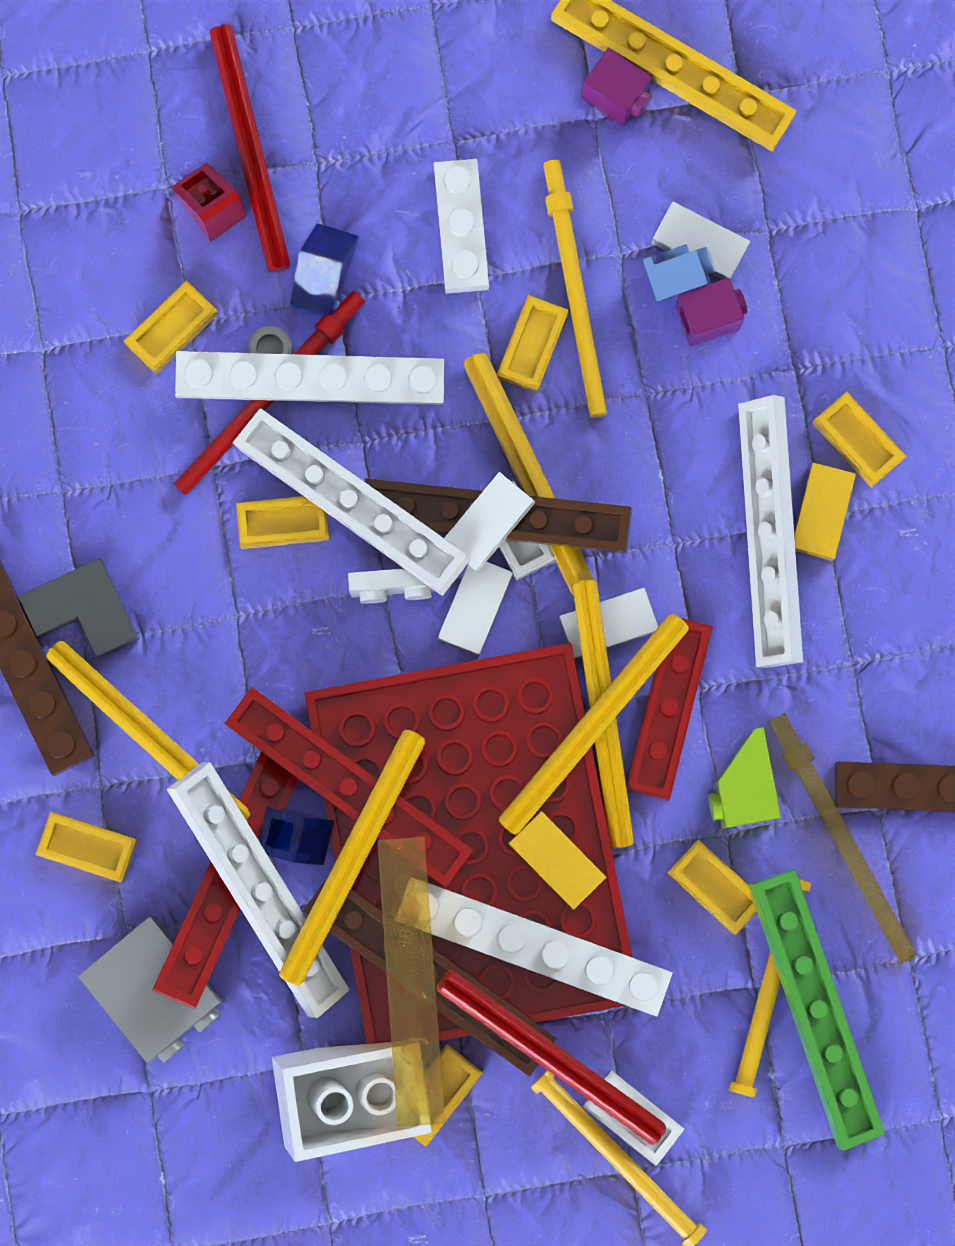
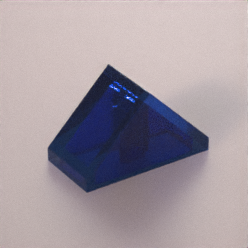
M318 223L315 225L300 249L290 301L291 307L323 316L325 313L330 315L336 309L359 239L358 235Z

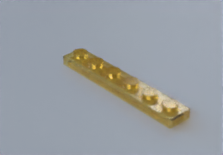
M425 837L378 840L397 1127L445 1123Z

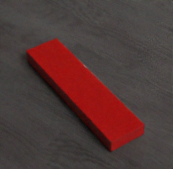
M683 618L681 619L689 627L687 633L654 671L626 782L627 791L669 801L713 628V626Z

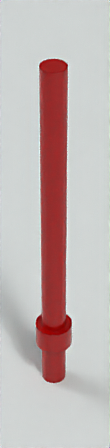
M352 291L330 315L328 313L323 315L314 325L316 331L294 354L317 355L329 342L334 344L345 332L343 326L366 303L365 300L357 292ZM250 400L173 484L184 495H187L234 445V440L260 408L265 411L274 400Z

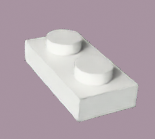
M406 569L348 573L351 597H360V603L364 604L387 601V595L404 593L406 600L428 599L432 597L431 591H435Z

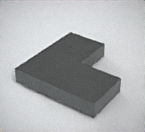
M101 558L18 596L38 638L79 620L98 659L139 640Z

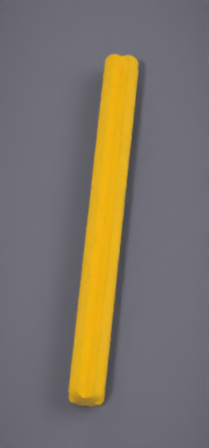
M477 353L467 358L463 366L522 491L528 496L555 498L487 354ZM549 545L572 595L574 582L593 579L579 548Z
M585 579L574 582L572 588L589 707L591 708L611 684L597 582L594 579ZM615 717L595 741V750L610 844L612 848H623L633 845L634 838L617 719Z
M672 613L665 618L501 814L499 822L508 831L516 835L524 828L687 633L689 627L680 617Z
M59 641L48 650L46 657L49 663L177 780L199 765L198 762L66 642ZM229 792L247 821L250 816L248 808Z
M407 729L402 732L279 971V976L283 980L295 986H300L307 976L425 745V739L421 735Z

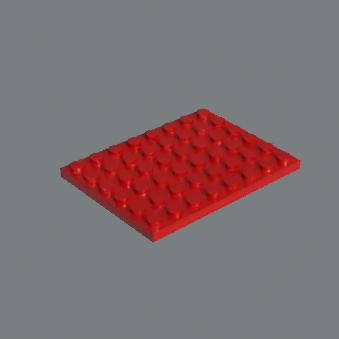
M571 643L304 692L311 731L377 780L402 732L407 729L421 735L425 739V745L399 796L474 850L448 887L445 888L377 837L351 888L354 892L395 921L410 878L413 877L632 957L592 746L524 826L525 828L542 811L606 876L574 910L509 845L518 834H512L499 822L501 814L585 715ZM323 797L334 862H336L356 821ZM397 922L535 1023L626 1006ZM350 947L367 1044L418 1040L420 1045L471 1035Z

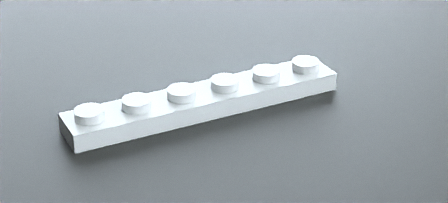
M176 351L175 397L442 405L444 403V359Z
M771 395L738 404L756 667L764 668L803 662L785 398Z
M261 408L234 440L233 444L237 449L443 596L469 563L470 559L467 554Z
M202 762L167 788V791L280 971L306 921V917L211 762ZM323 945L300 986H295L286 981L307 1017L316 1019L350 991Z
M413 877L410 878L395 919L397 922L658 1017L673 973Z

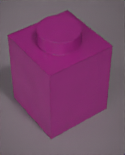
M608 47L583 81L581 98L624 127L632 115L637 118L640 117L651 101L652 95L648 93L651 76Z
M730 277L679 294L675 306L690 347L739 331L745 319L744 315L748 312L742 291L740 289L734 290Z

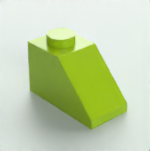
M764 727L756 728L747 735L714 783L715 793L708 794L713 821L720 820L722 829L781 818Z

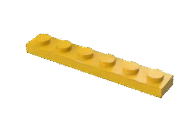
M560 0L552 12L551 21L603 52L609 47L650 75L653 82L771 152L774 151L796 116L797 110L611 0Z

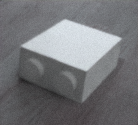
M154 916L148 917L77 977L146 1063H150L158 1057L165 1063L185 1046L181 1041L185 1034L194 1027L201 1033L221 1016L216 1008L225 1001L209 981L196 1009H192L152 991L175 941L159 919Z

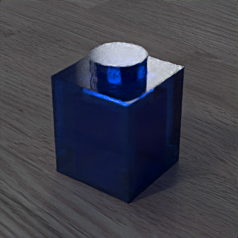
M266 807L259 842L269 856L293 863L324 865L334 820L298 810Z

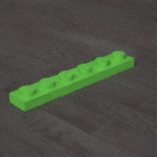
M788 869L748 884L837 1148L844 1151L885 1135L796 870Z

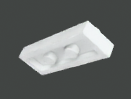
M477 159L434 162L445 294L489 290Z

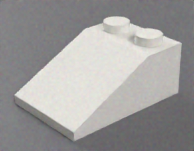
M418 1040L314 1048L272 1057L284 1147L295 1162L432 1133L420 1043Z

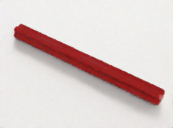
M228 24L215 26L210 30V37L268 271L272 273L284 271L290 268V260L234 32Z
M449 969L439 979L436 989L440 994L649 1144L654 1145L659 1142L661 1136L666 1131L665 1123L455 971Z

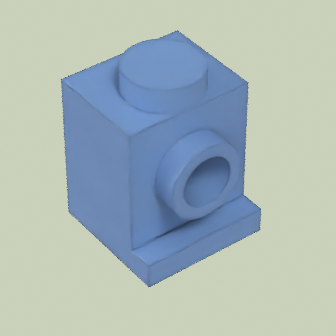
M687 244L662 252L664 261L660 263L657 262L655 255L643 259L656 301L709 284L711 281L708 274L715 272L707 246L689 252Z

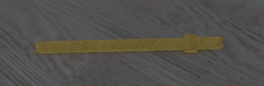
M785 713L770 720L769 722L786 752L782 755L791 771L796 770L899 962L903 963L916 956V953L811 762L815 758L807 743H801Z

